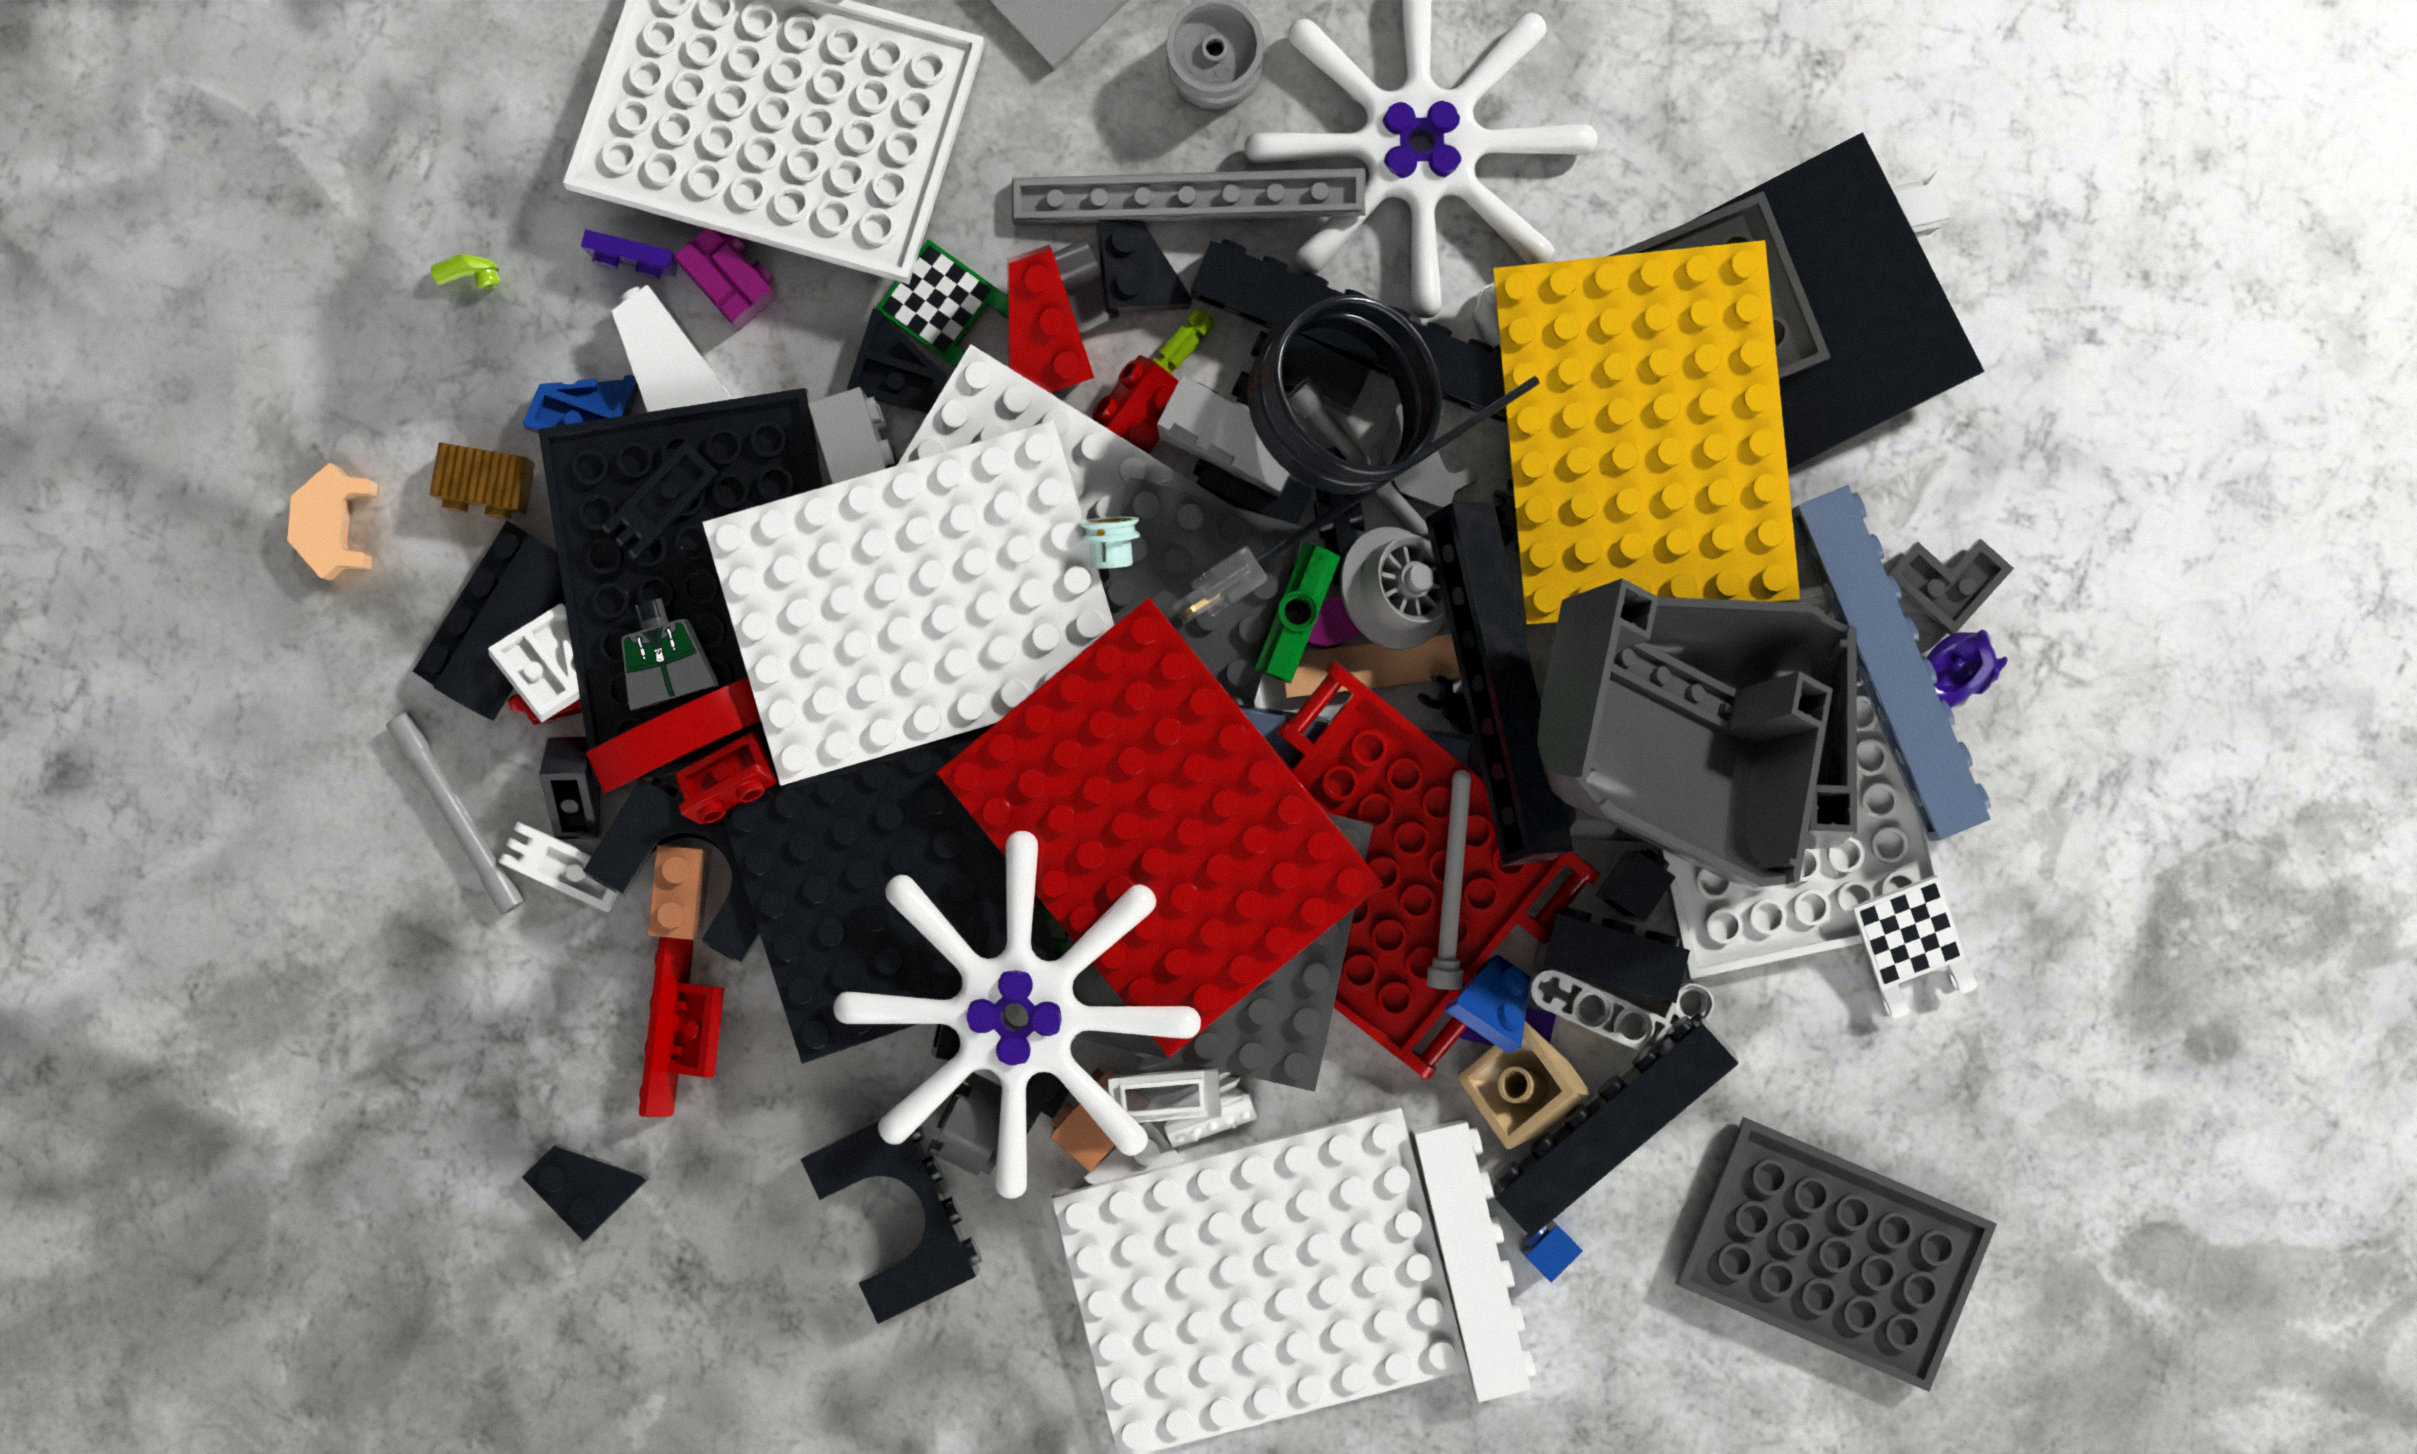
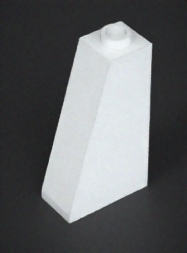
M648 285L641 289L634 287L618 299L617 303L619 305L612 309L611 312L647 412L733 399L671 313Z

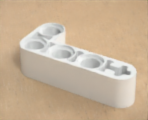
M1548 968L1539 969L1530 976L1528 997L1536 1006L1639 1052L1650 1045L1654 1048L1659 1046L1667 1035L1669 1028L1684 1016H1688L1691 1019L1699 1012L1709 1022L1714 1008V1000L1710 991L1702 985L1690 982L1681 983L1676 1003L1665 1001L1659 1015L1560 971ZM1553 977L1555 978L1553 986L1570 994L1572 992V985H1575L1577 988L1570 995L1568 1003L1554 996H1548L1546 1001H1543L1544 993L1538 989L1540 982H1549ZM1693 990L1700 997V1007L1694 1014L1686 1015L1680 1008V999L1684 993ZM1588 995L1596 996L1601 1005L1600 1013L1591 1020H1585L1579 1013V1004ZM1567 1003V1011L1564 1012L1562 1011V1008ZM1635 1013L1641 1019V1031L1633 1038H1626L1621 1032V1021L1626 1015Z

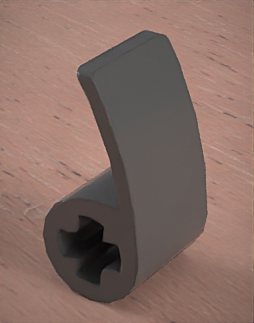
M1085 238L1053 253L1081 334L1119 317V312L1106 313L1101 272Z

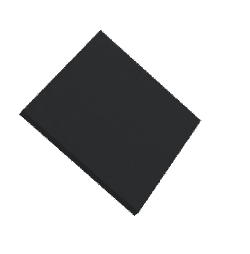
M1863 132L1697 217L1700 218L1764 191L1831 358L1829 360L1779 380L1788 470L1985 372Z

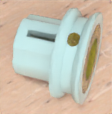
M1105 517L1079 522L1080 526L1085 528V534L1081 537V541L1090 542L1093 568L1106 569L1133 565L1131 539L1140 537V533L1135 531V524L1138 523L1139 518Z

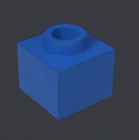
M1553 1220L1532 1238L1527 1234L1523 1239L1526 1246L1521 1250L1522 1254L1551 1283L1583 1252Z

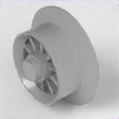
M1380 527L1361 535L1349 547L1341 565L1340 591L1345 609L1359 631L1374 643L1394 650L1415 648L1429 641L1439 631L1446 618V609L1430 539L1414 535L1410 531L1397 527Z

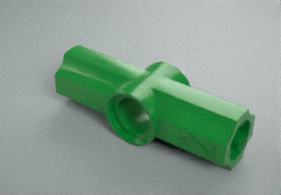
M1304 542L1282 600L1279 603L1255 670L1277 680L1292 683L1341 556L1320 546ZM1296 601L1304 603L1310 610V619L1300 625L1289 622L1285 616L1287 605Z

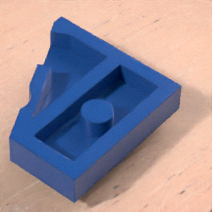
M627 375L624 376L623 380L598 382L597 379L578 380L573 384H564L562 382L539 384L523 421V426L525 429L539 434L538 429L626 416L639 388L635 376Z
M1497 954L1483 963L1476 972V976L1464 984L1462 987L1463 991L1446 1004L1445 1011L1510 1054L1522 1047L1530 976Z

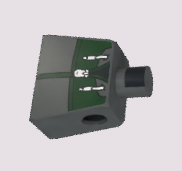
M662 598L635 605L642 630L622 636L621 639L630 710H643L721 687L720 680L690 620L680 619L668 622Z

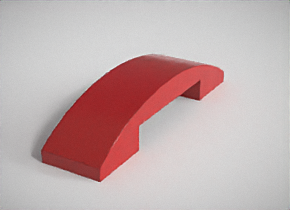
M749 678L739 680L677 707L586 752L604 793L607 794L647 775V773L761 722Z

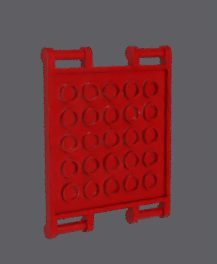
M1333 660L1325 670L1328 675L1290 722L1285 720L1277 729V732L1303 753L1291 770L1326 813L1373 823L1365 861L1384 884L1355 907L1333 1008L1417 1074L1429 1081L1437 1071L1435 1065L1468 1027L1455 1017H1452L1422 1054L1413 1050L1415 1045L1444 1012L1446 1004L1456 998L1462 990L1437 989L1426 985L1427 967L1432 965L1434 957H1438L1454 773L1458 770H1466L1471 776L1456 959L1460 960V968L1464 969L1463 986L1474 976L1516 924L1543 943L1552 913L1562 914L1565 907H1568L1588 882L1593 884L1601 873L1574 851L1547 862L1503 866L1484 780L1357 679L1341 664ZM1341 686H1344L1352 695L1314 742H1312L1303 733ZM1568 865L1574 870L1573 873L1534 918L1527 913V910L1561 869Z

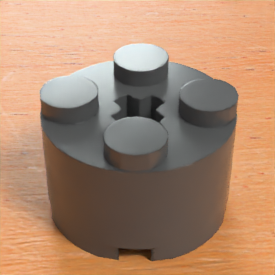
M973 1072L965 1079V1083L968 1085L961 1083L951 1096L937 1125L942 1130L937 1140L931 1139L928 1152L976 1176L980 1172L990 1175L997 1160L1002 1086Z

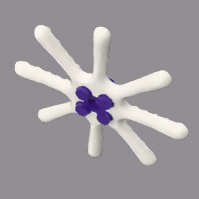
M1402 0L1407 79L1405 84L1395 91H1385L1377 87L1314 22L1309 19L1297 20L1289 29V41L1304 56L1364 106L1367 112L1366 124L1355 133H1254L1245 142L1246 156L1253 163L1354 157L1362 160L1369 171V178L1365 184L1366 216L1332 217L1296 252L1295 264L1301 272L1319 273L1384 199L1389 197L1402 198L1411 208L1410 299L1413 313L1420 318L1434 317L1441 310L1435 208L1439 200L1445 196L1455 195L1464 199L1527 264L1547 263L1553 260L1554 247L1481 184L1475 174V165L1479 158L1485 154L1580 155L1592 152L1597 145V134L1593 127L1588 124H1563L1491 130L1478 125L1474 119L1473 108L1476 102L1545 36L1547 26L1540 15L1532 12L1522 15L1459 87L1451 90L1442 89L1435 85L1430 75L1431 0ZM1415 136H1424L1430 140L1433 148L1428 152L1420 153L1412 149L1409 140Z
M1016 831L1007 838V943L1004 951L995 958L986 959L977 955L909 876H895L886 886L885 893L888 901L958 969L962 977V987L955 997L947 1000L843 992L837 996L833 1006L836 1018L845 1024H944L952 1027L959 1035L960 1048L957 1054L879 1121V1134L889 1144L897 1145L904 1142L974 1071L986 1069L998 1076L1002 1085L995 1188L1001 1196L1009 1199L1022 1196L1027 1187L1026 1087L1029 1079L1036 1073L1048 1072L1055 1075L1114 1145L1125 1155H1137L1147 1145L1148 1136L1146 1131L1072 1057L1070 1047L1072 1040L1077 1034L1082 1031L1091 1030L1188 1039L1197 1035L1201 1026L1198 1012L1188 1006H1087L1077 1001L1073 994L1072 987L1077 975L1154 910L1156 898L1152 890L1147 886L1140 884L1130 887L1059 959L1045 961L1035 955L1031 946L1038 842L1035 836L1027 831ZM1019 1004L1023 1006L1028 1013L1027 1024L1023 1026L1011 1024L1005 1014L1007 1005Z

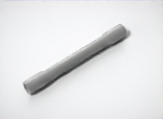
M410 712L403 713L390 720L386 724L387 729L404 757L411 762L480 875L481 883L499 913L504 915L525 902L505 868L498 863L431 753L429 743Z

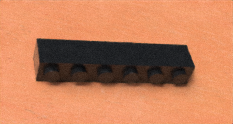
M1699 1012L1691 1019L1688 1016H1684L1675 1022L1667 1031L1669 1037L1656 1048L1650 1045L1643 1049L1632 1061L1634 1067L1621 1078L1618 1074L1609 1078L1599 1088L1597 1092L1599 1096L1588 1106L1582 1103L1572 1109L1564 1118L1563 1122L1565 1125L1553 1135L1549 1132L1543 1134L1531 1145L1529 1149L1530 1155L1519 1164L1515 1161L1510 1162L1495 1177L1497 1182L1494 1184L1495 1199L1530 1238L1739 1064L1735 1051Z

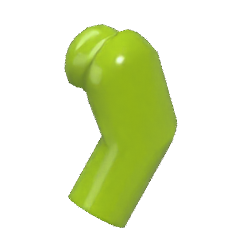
M460 253L435 263L430 269L431 275L438 285H444L464 276L475 277L476 286L484 290L495 288L500 283V278L497 274L499 267L492 259L466 253Z

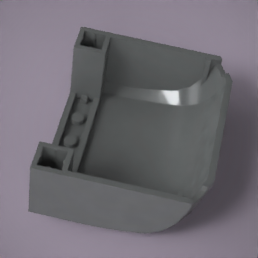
M1623 578L1563 599L1544 683L1537 742L1544 772L1552 792L1568 805L1730 882L1752 888L1799 882L1833 689L1798 671L1736 690L1654 648L1645 642L1651 638L1659 597Z
M1659 597L1651 638L1645 642L1654 648L1736 690L1798 671L1833 689L1805 849L1835 848L1857 833V628L1852 625L1848 627L1825 615L1826 611L1811 603ZM1565 802V815L1570 829V837L1586 840L1646 842Z

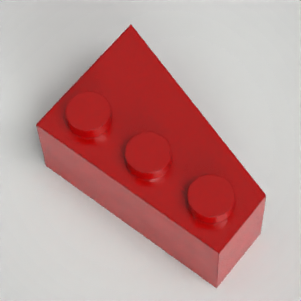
M1050 245L1007 258L1008 367L1049 393L1093 379L1094 375Z

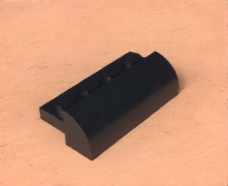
M506 521L412 672L432 684L433 688L452 700L494 721L514 687L489 656L488 648L560 603L565 606L557 550L513 523Z

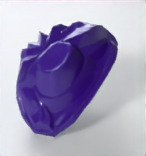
M1983 629L1977 633L1958 632L1948 636L1937 644L1926 657L1931 662L1937 676V683L1933 685L1940 701L1945 700L1950 708L1960 704L1971 694H1982L1989 689L1991 683L1998 680L2000 671L2006 666L2008 661L2006 656L1996 658V652L1991 644V636Z

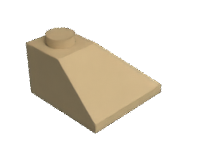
M1527 1022L1524 1023L1521 1048L1508 1054L1494 1045L1457 1076L1463 1088L1506 1149H1512L1560 1125L1572 1109L1579 1104H1586L1594 1097L1570 1062Z

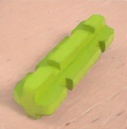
M1196 309L1186 320L1187 326H1181L1161 348L1158 359L1155 357L1152 359V361L1156 362L1171 375H1173L1171 370L1173 368L1178 369L1200 344L1199 338H1205L1214 328V320L1201 309Z

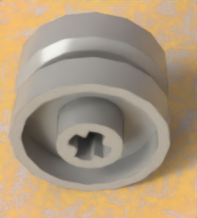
M1195 0L1178 12L1168 29L1166 55L1171 82L1181 96L1200 108L1220 110L1235 106L1252 94L1261 78L1264 38L1260 24L1247 7L1234 0ZM1213 51L1221 52L1218 56L1212 55Z

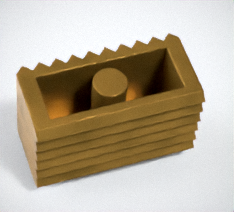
M439 442L429 495L442 500L441 508L468 513L469 505L484 507V515L511 520L513 512L527 513L535 462L523 456Z

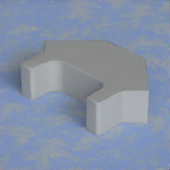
M1443 401L1440 420L1443 419L1447 413V409ZM1402 404L1397 405L1379 454L1383 465L1391 464L1400 446L1403 432ZM1437 451L1393 479L1391 483L1405 499L1440 510L1452 502L1455 493L1474 485L1478 480V475L1474 467H1469L1458 473H1450L1445 468Z

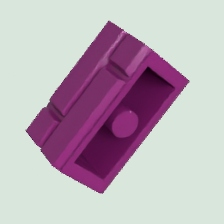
M705 228L692 242H689L676 253L673 259L737 331L741 330L756 317V314L762 312L776 299L777 295L770 287L775 279L758 260L752 265L747 262L740 254L746 247L738 237Z

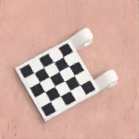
M1937 875L1851 906L1879 986L1884 1009L1894 1019L1909 1013V1008L1899 983L1947 965L1950 981L1961 993H1966L1976 988L1975 977L1966 960Z

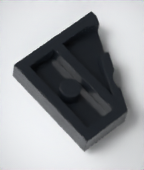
M1143 221L1100 222L1096 231L1106 313L1186 310L1190 308L1192 297Z
M873 308L847 390L860 387L868 398L874 396L877 401L927 416L942 392L947 376L906 335L895 327L880 310Z
M560 1144L554 1145L522 1176L528 1185L583 1242L588 1240L649 1180L646 1174L612 1165L609 1161L580 1154L579 1151Z

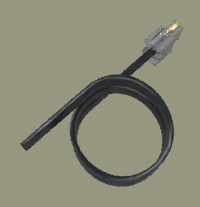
M1344 295L1332 297L1309 307L1277 334L1257 356L1249 375L1247 388L1248 407L1254 428L1263 445L1275 461L1288 473L1316 489L1336 494L1353 495L1257 558L1253 556L1247 546H1244L1191 581L1190 583L1194 591L1172 605L1183 624H1186L1206 610H1208L1211 616H1214L1266 583L1268 577L1261 568L1262 565L1539 385V379L1533 376L1432 442L1441 417V384L1433 357L1424 340L1412 324L1392 307L1364 296ZM1318 328L1340 330L1363 341L1383 361L1395 382L1403 411L1402 438L1399 449L1391 464L1366 466L1344 460L1323 448L1302 427L1289 405L1282 379V364L1285 350L1293 336Z

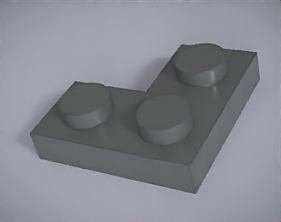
M1978 539L1950 570L1919 542H1916L1886 574L1887 576L1892 575L1897 581L1900 591L1951 636L1957 633L2014 568L1982 539Z

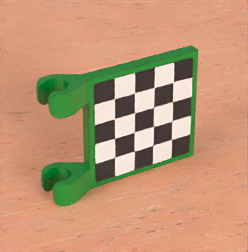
M929 239L919 251L910 283L906 284L896 281L876 308L887 319L939 355L954 368L957 367L966 352L958 347L988 306L1008 320L1007 294L993 286Z

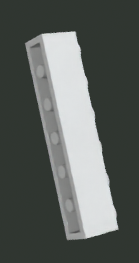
M1463 1118L1412 1130L1474 1395L1479 1403L1530 1391L1531 1386L1528 1377L1535 1376L1536 1371L1530 1349L1522 1350L1518 1332L1525 1331V1325L1519 1304L1511 1305L1507 1288L1514 1287L1515 1283L1509 1260L1501 1261L1497 1244L1504 1242V1237L1498 1215L1490 1217L1486 1199L1494 1198L1488 1172L1480 1173L1476 1155L1483 1154L1477 1127L1469 1129L1468 1122Z

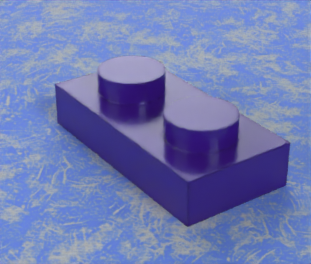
M585 229L581 247L593 257V263L610 269H618L619 263L636 267L634 271L636 274L655 280H660L662 274L676 276L678 264L673 259L675 254L671 250Z

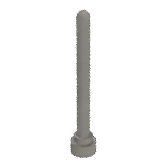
M1310 377L1301 381L1286 395L1294 415L1300 414L1303 418L1309 417L1347 461L1360 465L1376 466L1323 407L1322 403L1324 400L1320 396L1321 390ZM1391 482L1375 491L1411 533L1430 539L1426 522Z
M1466 770L1456 771L1452 779L1438 957H1434L1432 965L1427 967L1426 985L1445 990H1459L1463 987L1464 969L1460 968V960L1456 959L1471 784V776Z

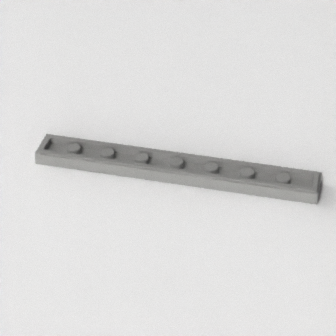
M1365 168L1012 178V222L1014 225L1366 216Z

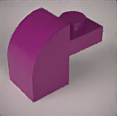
M1341 593L1323 602L1306 646L1316 649L1335 648L1363 635L1350 619L1343 604ZM1296 601L1287 605L1286 609L1288 611L1295 608L1298 615L1288 619L1289 622L1300 625L1310 619V610L1304 603Z

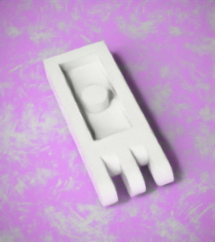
M517 821L514 830L521 835L528 836L529 839L525 844L510 837L506 846L522 854L519 860L511 855L502 854L498 861L499 863L600 910L610 912L618 894L587 877L583 872L592 854Z

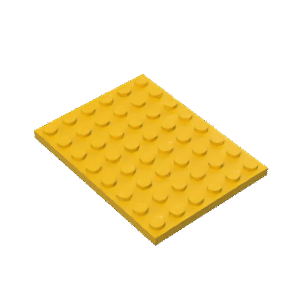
M1765 240L1493 268L1504 395L1533 376H1536L1540 382L1539 385L1506 406L1526 626L1557 623L1563 599L1621 578L1657 597L1768 602L1799 601V580Z

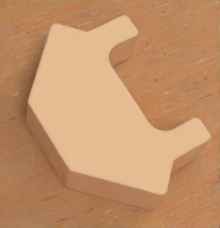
M328 463L291 495L287 536L288 542L318 577L328 581L333 580L344 569L370 570L372 568L371 555L350 551L348 548L351 503L356 497H376L378 495V484L367 478L348 477L341 467L332 463Z

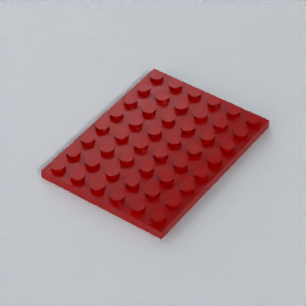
M1150 597L937 772L1005 857L1007 838L1012 833L1027 831L1035 836L1038 842L1035 894L1075 943L1130 887L1141 884L1152 890L1156 898L1154 910L1093 961L1092 964L1126 1006H1188L1194 1008L1201 1019V1026L1197 1035L1384 884ZM1152 1036L1169 1058L1194 1038L1182 1039Z

